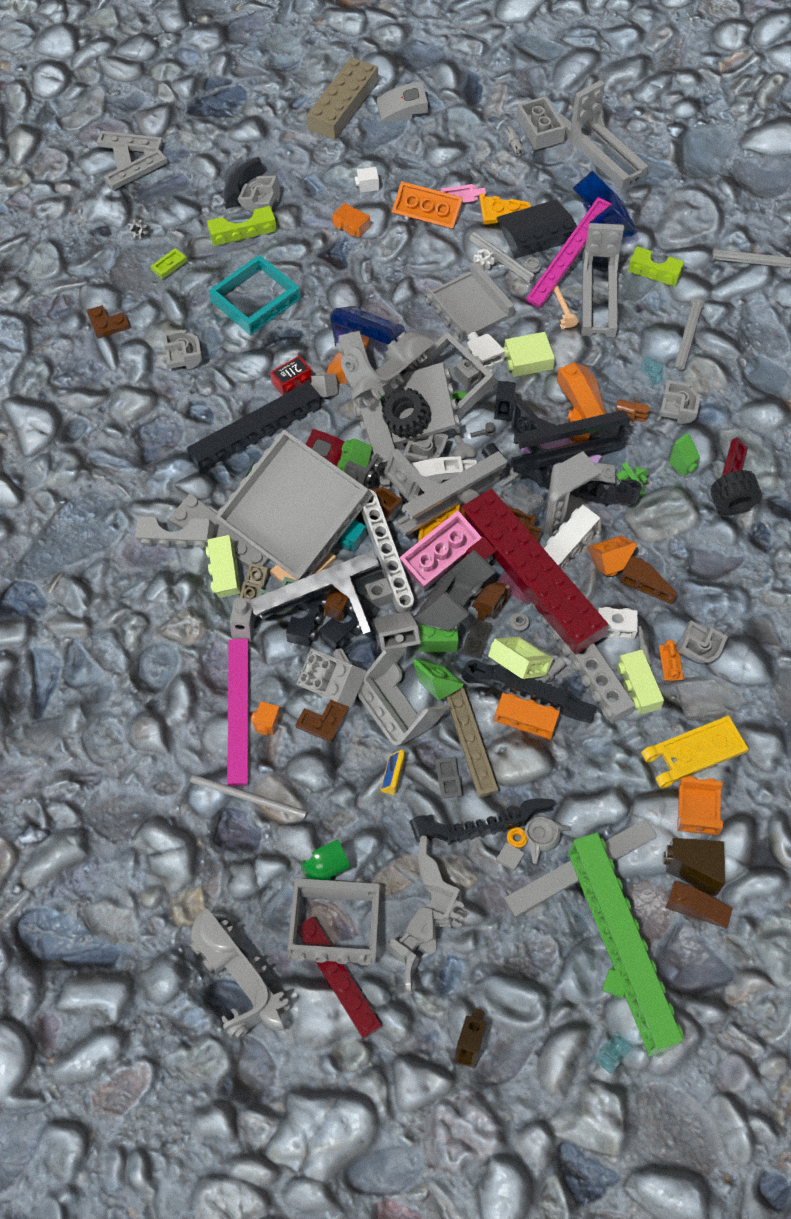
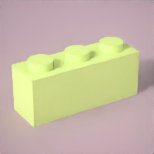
M230 535L208 539L206 554L211 564H208L210 575L213 576V581L211 582L212 592L216 593L219 598L241 594L234 541Z
M643 650L620 655L617 671L624 678V687L632 697L631 700L635 704L634 709H637L639 715L661 709L664 699Z

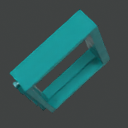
M260 254L209 290L210 301L250 336L301 299L300 287ZM262 270L286 291L248 318L223 296L256 272Z

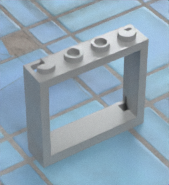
M446 332L426 352L427 359L422 363L417 361V367L413 370L408 369L404 374L428 367L452 344L485 376L457 403L456 415L458 414L461 418L497 383L494 377L496 373L490 367L486 369L483 366L484 362L478 356L474 357L472 355L473 352L467 345L463 347L460 344L461 340L455 334L451 336Z
M295 878L288 941V959L295 961L314 960L319 963L335 961L339 964H346L348 962L359 963L360 965L375 964L380 884ZM300 897L372 901L369 949L296 945Z

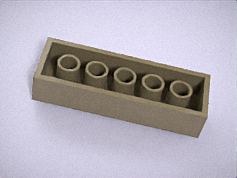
M351 57L306 115L307 130L335 140L378 83V66Z

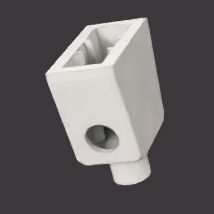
M472 332L468 335L469 341L466 345L471 349L474 357L478 356L484 362L483 366L486 369L504 362L505 350L489 334L479 337L476 332Z

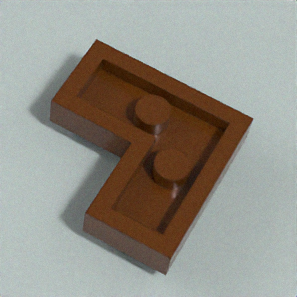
M103 305L87 310L97 339L130 329L124 312L107 317Z
M330 699L323 715L304 708L295 726L297 729L332 743L349 711V706Z

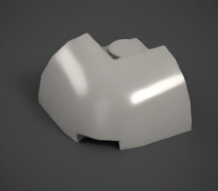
M277 175L256 177L257 180L249 185L245 184L238 197L241 206L254 213V209L266 206L272 208L273 203L278 202L280 197V185Z
M187 330L163 333L168 368L186 366L188 370L196 367L201 362L200 343L197 336L188 333Z
M667 380L660 416L677 419V424L692 422L698 413L700 394L691 388L690 384Z
M436 433L408 441L403 454L408 461L414 463L440 458L449 435Z
M689 621L681 639L677 642L676 651L698 663L711 662L721 654L728 636L712 627L707 630L697 623Z

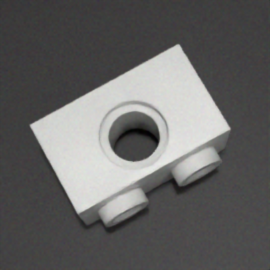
M611 607L598 608V612L609 624L607 635L603 638L635 640L637 633V610L629 608L613 609Z

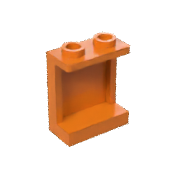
M693 776L681 778L678 785L677 831L719 836L723 829V820H720L723 782L712 778L702 780Z

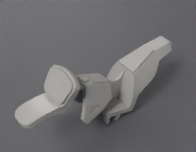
M426 836L420 837L419 858L417 860L424 891L431 895V901L427 906L418 909L410 921L405 935L398 942L393 938H390L388 941L390 952L406 965L405 983L408 994H413V975L419 963L417 956L413 954L415 948L419 946L428 954L433 955L437 951L435 926L446 927V929H451L452 926L461 928L462 923L456 922L455 919H459L460 916L466 918V913L459 910L460 908L464 909L460 889L442 880L436 861L429 857V841Z

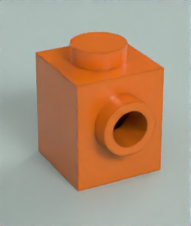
M260 701L257 711H254L251 717L254 730L261 735H274L281 715L280 707Z

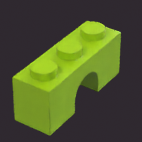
M637 246L630 259L628 272L676 287L683 270L684 261L668 256L666 262L658 264L651 260L653 251Z

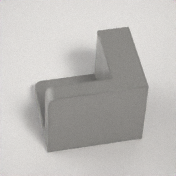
M336 373L311 376L312 386L320 397L338 394Z

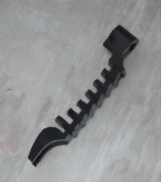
M546 466L520 472L533 478L539 486H545L546 489H549L552 468L549 475H546ZM622 479L619 485L611 484L606 491L603 490V483H600L595 488L594 481H590L588 485L583 484L572 490L570 494L575 495V497H584L586 500L592 499L596 503L598 501L603 502L604 505L616 500L627 504H635L642 485L633 479Z
M469 660L461 673L462 679L467 683H481L492 686L496 682L500 684L499 688L501 689L507 686L510 687V692L512 693L514 690H518L521 696H524L525 693L531 695V700H534L535 697L539 698L542 705L546 701L550 702L552 707L558 705L560 706L559 711L561 714L578 721L591 723L597 708L595 705L576 698L571 692L564 691L561 687L556 688L550 683H543L542 680L522 679L499 664L487 665L477 660Z
M528 799L521 804L518 818L513 807L509 806L506 809L509 820H505L503 812H499L497 814L499 822H494L493 817L490 816L486 819L487 825H483L482 820L478 819L475 822L477 827L472 828L471 822L467 821L464 823L466 828L464 830H461L459 823L453 825V830H449L447 824L436 823L432 814L417 816L411 819L409 823L416 842H420V837L426 836L428 840L437 838L445 841L449 846L453 842L458 841L461 843L466 839L473 840L479 836L483 838L488 834L495 835L497 832L503 831L505 833L512 828L524 827L534 815L553 811L555 804L553 799Z

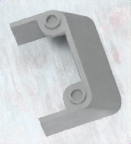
M583 451L563 463H557L552 468L544 531L550 537L559 532L558 530L564 522L567 523L572 512L576 508L579 509L584 505L591 510L580 496L575 497V495L570 494L572 490L601 475V471Z
M405 647L384 650L365 673L357 693L388 740L396 746L405 744L430 729L449 708L446 704L420 710L418 713L415 712L397 686L402 678V672L397 662L407 651Z

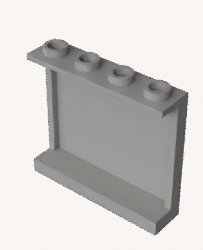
M477 262L470 264V272L433 290L428 285L425 286L424 298L426 302L432 305L435 313L442 317L445 325L449 326L453 334L462 342L468 340L467 337L472 332H476L478 335L513 317L514 304Z
M443 362L400 375L404 382L400 385L398 384V387L395 389L391 388L389 382L383 386L386 401H388L387 397L389 395L392 396L396 390L399 392L401 388L417 390L424 397L431 411V416H429L431 421L427 423V429L424 428L422 434L417 433V437L413 438L410 436L409 439H406L403 436L400 438L391 431L393 443L398 450L405 449V443L453 428H455L457 433L460 432L459 425H461L459 415H456L458 405L456 399H453L452 396L455 391L453 384L449 381L452 376L450 369L446 368ZM414 408L406 409L401 413L399 418L403 419L408 417L409 415H411Z

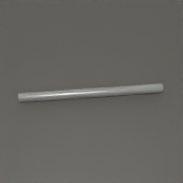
M192 775L190 779L191 783L305 819L307 811L196 775Z

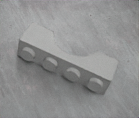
M138 516L135 538L141 545L145 546L158 544L168 547L170 544H175L179 547L194 545L197 548H205L208 546L207 540L213 538L215 525L210 519L191 518L183 529L169 532L163 529L161 522L156 517Z

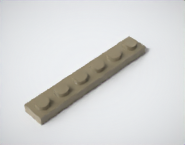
M464 687L446 696L445 699L477 796L480 798L498 793V788Z

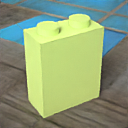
M545 332L505 339V344L502 348L505 350L507 368L512 372L513 377L552 370L554 368L555 357Z

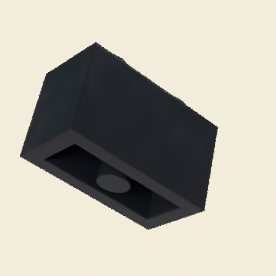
M498 381L494 419L512 421L516 389L515 382Z

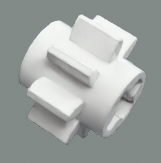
M486 249L478 250L477 255H474L473 262H477L483 270L490 269V264H494L493 253Z

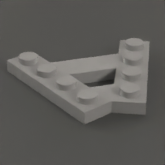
M101 131L97 145L98 147L113 148L117 170L104 176V180L109 187L115 190L168 163L167 158L160 151L163 144L162 137ZM129 150L144 152L145 156L131 162Z

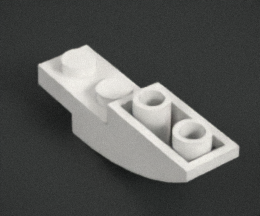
M461 456L423 460L411 465L418 470L421 476L441 483L442 480H448L477 464V461L461 460Z

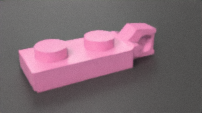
M473 184L440 189L441 192L463 197L462 203L478 200L479 193L486 194L485 188L476 189V185Z

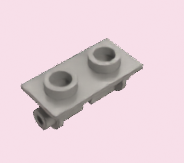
M594 463L601 471V475L592 479L593 481L615 483V465Z

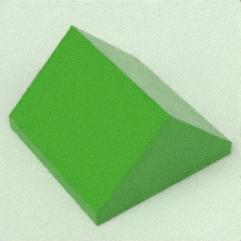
M414 658L413 664L419 682L438 701L463 687L464 684L444 665Z

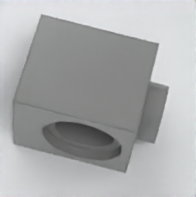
M386 578L365 584L363 596L373 603L376 608L393 602V592Z

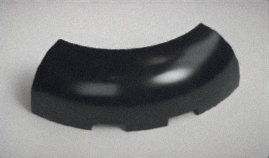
M259 157L243 162L228 177L223 196L225 209L240 206L238 197L243 184L262 175Z

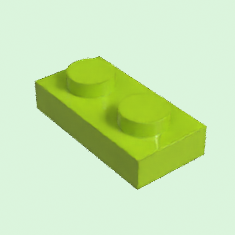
M175 248L150 266L151 271L161 279H164L186 263L187 257Z

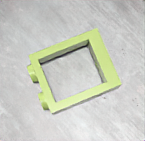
M520 637L494 639L488 657L522 679L547 676L553 660L552 657Z

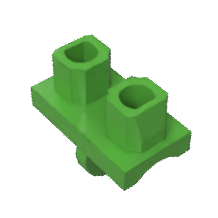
M625 462L622 464L623 469L616 474L619 482L622 479H633L638 482L642 480L643 483H646L648 481L646 476L649 474V471L646 468L640 469L637 466L634 468L636 472L634 474L628 463ZM643 485L640 492L641 496L646 494Z

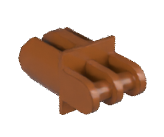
M619 399L616 403L617 408L615 412L624 410L630 417V420H632L631 424H633V421L646 422L650 407L638 403L639 399H637V403Z

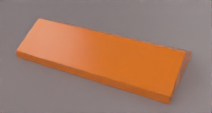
M401 181L392 213L454 229L460 215L463 197Z

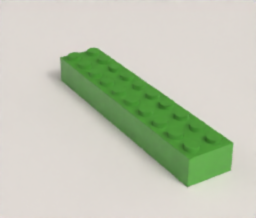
M597 832L573 840L568 855L614 971H616L625 993L624 996L648 1056L651 1058L674 1050L683 1042V1031L679 1024L676 1025L673 1017L674 1009L670 1002L667 1003L664 995L666 993L665 987L661 981H658L655 974L657 972L656 965L648 957L646 941L641 939L639 935V924L635 918H632L630 902L623 896L621 891L623 890L622 883L614 874L613 861L607 857L605 852L606 844Z

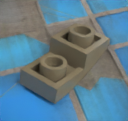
M254 563L249 564L240 598L254 599L258 596L260 589H264L269 567Z

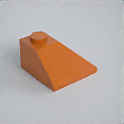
M620 535L587 547L598 570L607 576H613L618 573L617 571L625 568L637 544Z

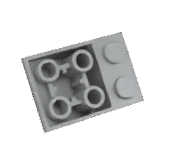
M311 648L296 685L352 708L366 670Z

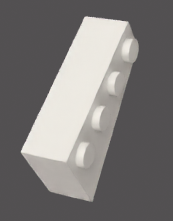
M584 505L579 509L576 508L572 512L567 523L564 522L560 526L559 532L555 537L551 536L546 543L547 546L544 548L545 551L563 570L569 564V558L576 557L580 553L582 545L585 544L587 546L592 541L593 534L598 535L602 531L600 517Z

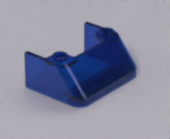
M593 170L573 187V190L584 200L585 204L583 206L587 211H589L597 198L612 203V206L609 205L589 223L624 225L622 238L633 237L638 232L622 200Z
M355 306L335 308L330 314L335 346L339 342V335L348 334L350 330L354 332L360 331V334L387 345L393 340L398 342L396 338L403 332L406 333L405 328L401 324L368 313Z

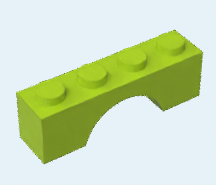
M270 206L254 209L252 217L242 223H232L223 217L207 220L208 233L213 246L276 232V222Z

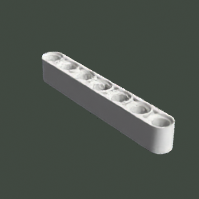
M369 490L373 495L370 498L372 502L367 503L361 510L376 555L382 565L384 577L387 579L393 592L395 608L400 613L410 611L414 601L413 594L377 495L374 491ZM375 515L378 517V519L373 520L370 518V516ZM382 532L384 536L379 537L375 533ZM388 549L390 553L385 554L381 550ZM388 566H395L397 570L391 571L388 569ZM394 583H401L403 587L396 588ZM400 600H407L409 604L402 605Z

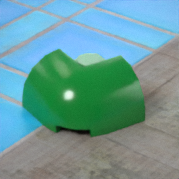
M338 839L312 852L313 856L309 860L301 862L304 876L307 879L331 881L332 876L338 875L350 868Z

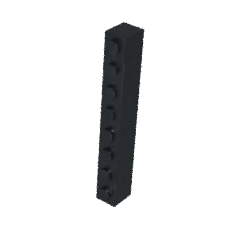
M307 382L188 446V456L199 472L207 470L216 463L224 461L229 456L242 451L247 446L257 443L266 436H270L280 428L286 427L291 422L301 419L311 411L317 410L321 407L320 395Z

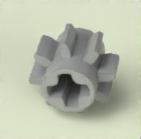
M134 218V223H128L130 226L128 232L133 234V238L139 235V238L142 239L143 233L148 234L146 227L149 224H145L143 218L139 221L137 218Z

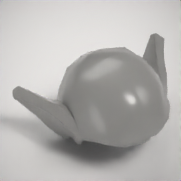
M537 816L532 818L525 826L524 831L528 839L533 863L537 864L541 851L548 852L557 845L560 840L561 831H570L571 828L545 817Z

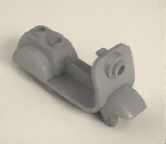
M410 331L407 334L403 332L396 338L398 342L393 340L386 346L388 350L384 353L389 360L376 371L371 367L361 348H352L341 359V367L353 387L352 400L361 397L364 404L370 407L371 403H375L374 397L379 400L381 396L385 395L382 387L388 382L392 389L397 388L398 384L403 383V378L397 374L406 367L410 370L417 367L416 360L420 363L424 362L427 359L425 351L435 342L416 332Z
M205 907L194 921L190 936L192 940L190 946L197 955L202 954L205 958L202 962L210 972L214 970L217 974L226 968L253 1004L252 1010L240 1016L235 1009H232L234 1019L230 1021L224 1016L222 1017L226 1035L231 1038H241L248 1032V1029L261 1022L276 1031H284L279 1015L290 1009L288 998L285 999L283 997V992L273 995L260 977L261 974L267 971V967L265 965L260 969L255 967L260 962L259 957H255L250 964L232 940L235 936V933L232 932L233 927H225L229 922L226 920L218 922Z

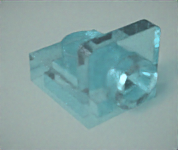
M616 1032L604 1044L594 1059L602 1068L612 1074L633 1047Z

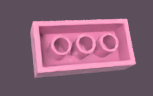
M457 511L399 558L403 568L425 591L463 559L466 550L482 537Z

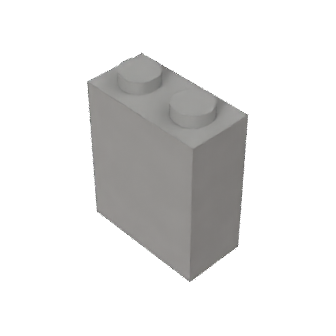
M409 611L372 619L375 638L382 652L386 649L420 644L418 626Z

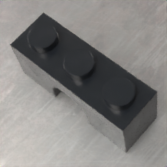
M360 594L372 623V619L376 618V606ZM351 601L346 604V614L352 618L349 622L340 623L332 617L319 629L320 639L334 651L340 648L344 649L350 639L360 634L355 623L358 619L354 614L352 615L348 606Z
M325 594L298 605L299 610L306 611L308 614L303 618L291 616L286 631L287 642L310 647L311 641H315L317 635L316 625L321 623V610L324 608V603L327 599Z

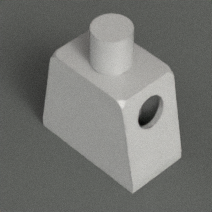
M234 599L230 618L232 639L248 638L249 642L252 640L256 615H254L249 601L251 599Z

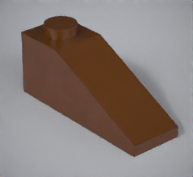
M630 557L622 573L620 583L673 605L677 592L648 562L641 558Z
M676 881L673 882L665 905L666 909L725 929L728 928L733 909L694 887Z

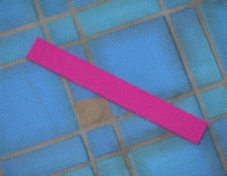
M601 198L596 199L526 298L527 302L539 308L543 306L585 247L589 223L601 224L611 210L612 203Z
M248 638L229 639L228 786L248 785Z

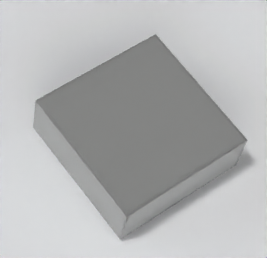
M506 842L496 858V862L514 872L523 858L524 852Z

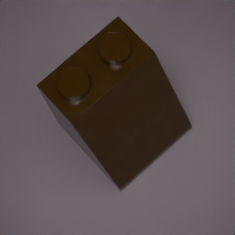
M672 838L670 844L666 845V852H663L662 863L666 865L667 873L712 896L719 894L725 884L724 841Z

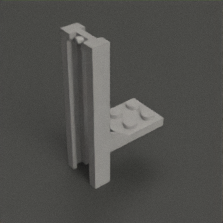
M600 80L575 94L572 123L561 113L558 116L566 127L565 137L623 189L629 186L630 181L635 183L636 178L641 179L645 177L648 165L605 127L601 111L605 84ZM582 124L635 173L629 176L581 132Z
M589 223L586 245L582 249L581 336H592V333H596V336L600 337L602 333L605 334V337L616 338L617 269L624 225ZM593 256L608 257V328L591 327Z
M398 449L391 451L384 474L409 501L402 508L403 513L407 511L408 515L399 519L396 527L404 536H407L459 504H462L463 502L457 496L459 492L470 487L479 494L498 483L501 477L500 474L503 473L502 469L506 467L508 461L498 451L440 484L421 476L418 470L410 464L406 456ZM421 488L424 491V494L418 496V493Z

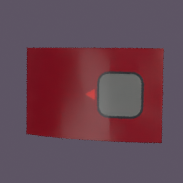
M312 429L305 445L337 467L345 441L325 432Z

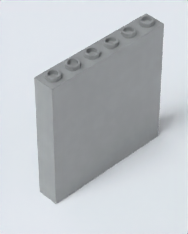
M283 430L275 437L274 443L270 448L264 451L263 457L259 462L253 465L249 475L243 478L240 486L230 495L227 503L218 510L215 518L296 580H300L312 575L373 495L362 484L286 430Z

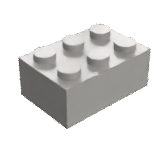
M547 96L517 104L516 119L535 150L564 142L566 127Z

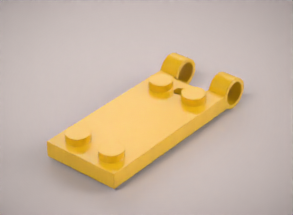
M728 715L659 744L647 747L641 754L646 763L656 760L659 756L663 757L670 770L656 777L659 787L663 789L681 780V778L691 776L747 753L749 749Z

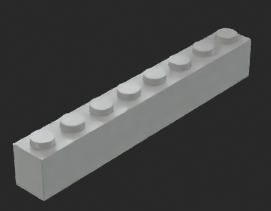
M360 331L339 335V342L336 343L338 353L342 354V357L352 348L359 347L367 358ZM360 397L355 399L357 405L355 406V412L357 417L360 416L361 422H359L361 432H365L366 438H364V442L372 446L369 460L371 461L376 453L379 454L378 461H380V466L378 470L384 469L388 463L391 451L395 450L389 428L382 417L381 401L374 397L375 403H371V406L367 407Z

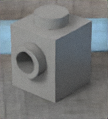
M467 358L460 360L455 365V377L467 389L481 381L482 373Z

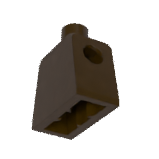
M473 1009L471 1016L465 1017L453 1062L475 1069L487 1027V1022L484 1021V1011Z

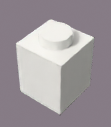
M376 167L357 169V176L354 179L355 186L359 187L360 193L378 191L379 178Z

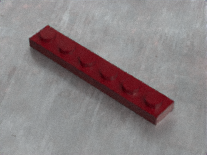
M314 917L298 925L297 934L304 945L332 947ZM315 961L361 1038L365 1039L382 1028L344 965L335 961L323 963Z

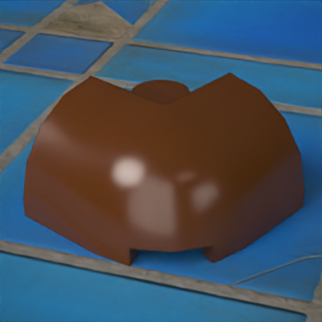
M384 487L369 489L376 493L386 523H392L401 509L402 499ZM360 511V513L356 517L360 522L366 525L363 515ZM375 515L370 516V518L373 520L378 519V517Z
M494 582L489 583L482 589L471 606L478 611V620L484 623L488 616L492 617L496 610L501 611L509 599L510 585Z

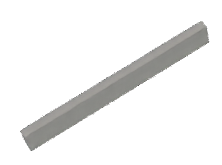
M646 819L604 841L606 844L605 852L607 857L615 862L654 840L657 835ZM571 861L505 897L504 902L514 918L578 883L579 880Z

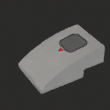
M422 81L397 87L377 98L381 123L412 119V114L428 113V102Z

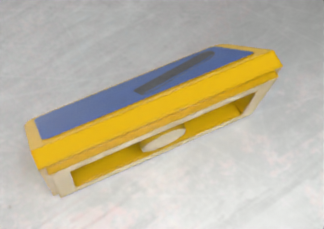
M399 750L389 756L380 789L382 793L396 794L404 763V750Z

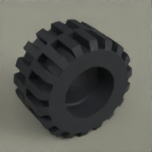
M401 388L399 392L397 390L394 391L392 396L389 395L387 397L388 401L383 403L385 406L382 407L384 422L393 434L398 435L400 438L403 436L406 439H409L410 436L413 438L417 437L416 434H422V430L424 428L427 429V423L431 421L429 417L431 416L430 407L421 393L419 394L415 389L407 388L405 390ZM414 408L411 415L403 419L399 418L403 411Z
M738 470L727 473L717 479L710 488L717 510L724 515H734L747 511L762 499L760 486L752 471Z

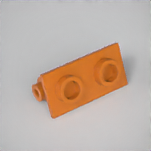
M667 640L665 645H659L664 681L684 680L680 653L676 651V643L674 640Z

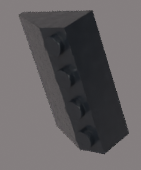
M557 199L496 218L515 259L565 244L577 227L572 215Z

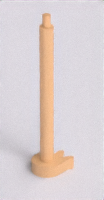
M557 285L554 292L565 314L562 315L563 319L560 320L562 323L560 327L561 329L574 327L578 323V318L570 313Z

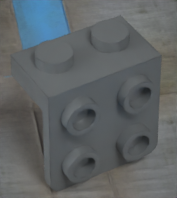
M376 453L366 468L349 460L344 472L369 489V484L372 485L376 479L374 472L380 466V461H378L380 455Z

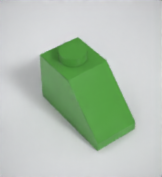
M686 433L674 443L669 464L684 477L689 473H694L699 467L700 455L690 434Z

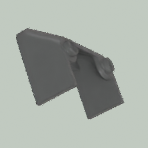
M473 550L442 576L414 616V620L421 625L446 631L452 629L454 631L461 624V621L469 615V612L463 608L467 600L472 595L475 597L481 592L482 583L492 576L496 570Z

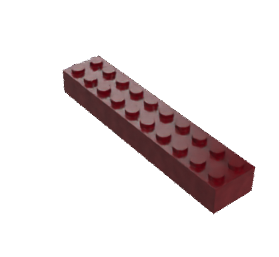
M492 488L461 506V515L482 538L485 537L495 548V560L575 655L607 635L609 626L607 621Z

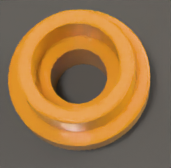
M512 828L507 834V842L516 848H522L527 843L525 831L521 828ZM519 836L521 840L515 841L513 837Z

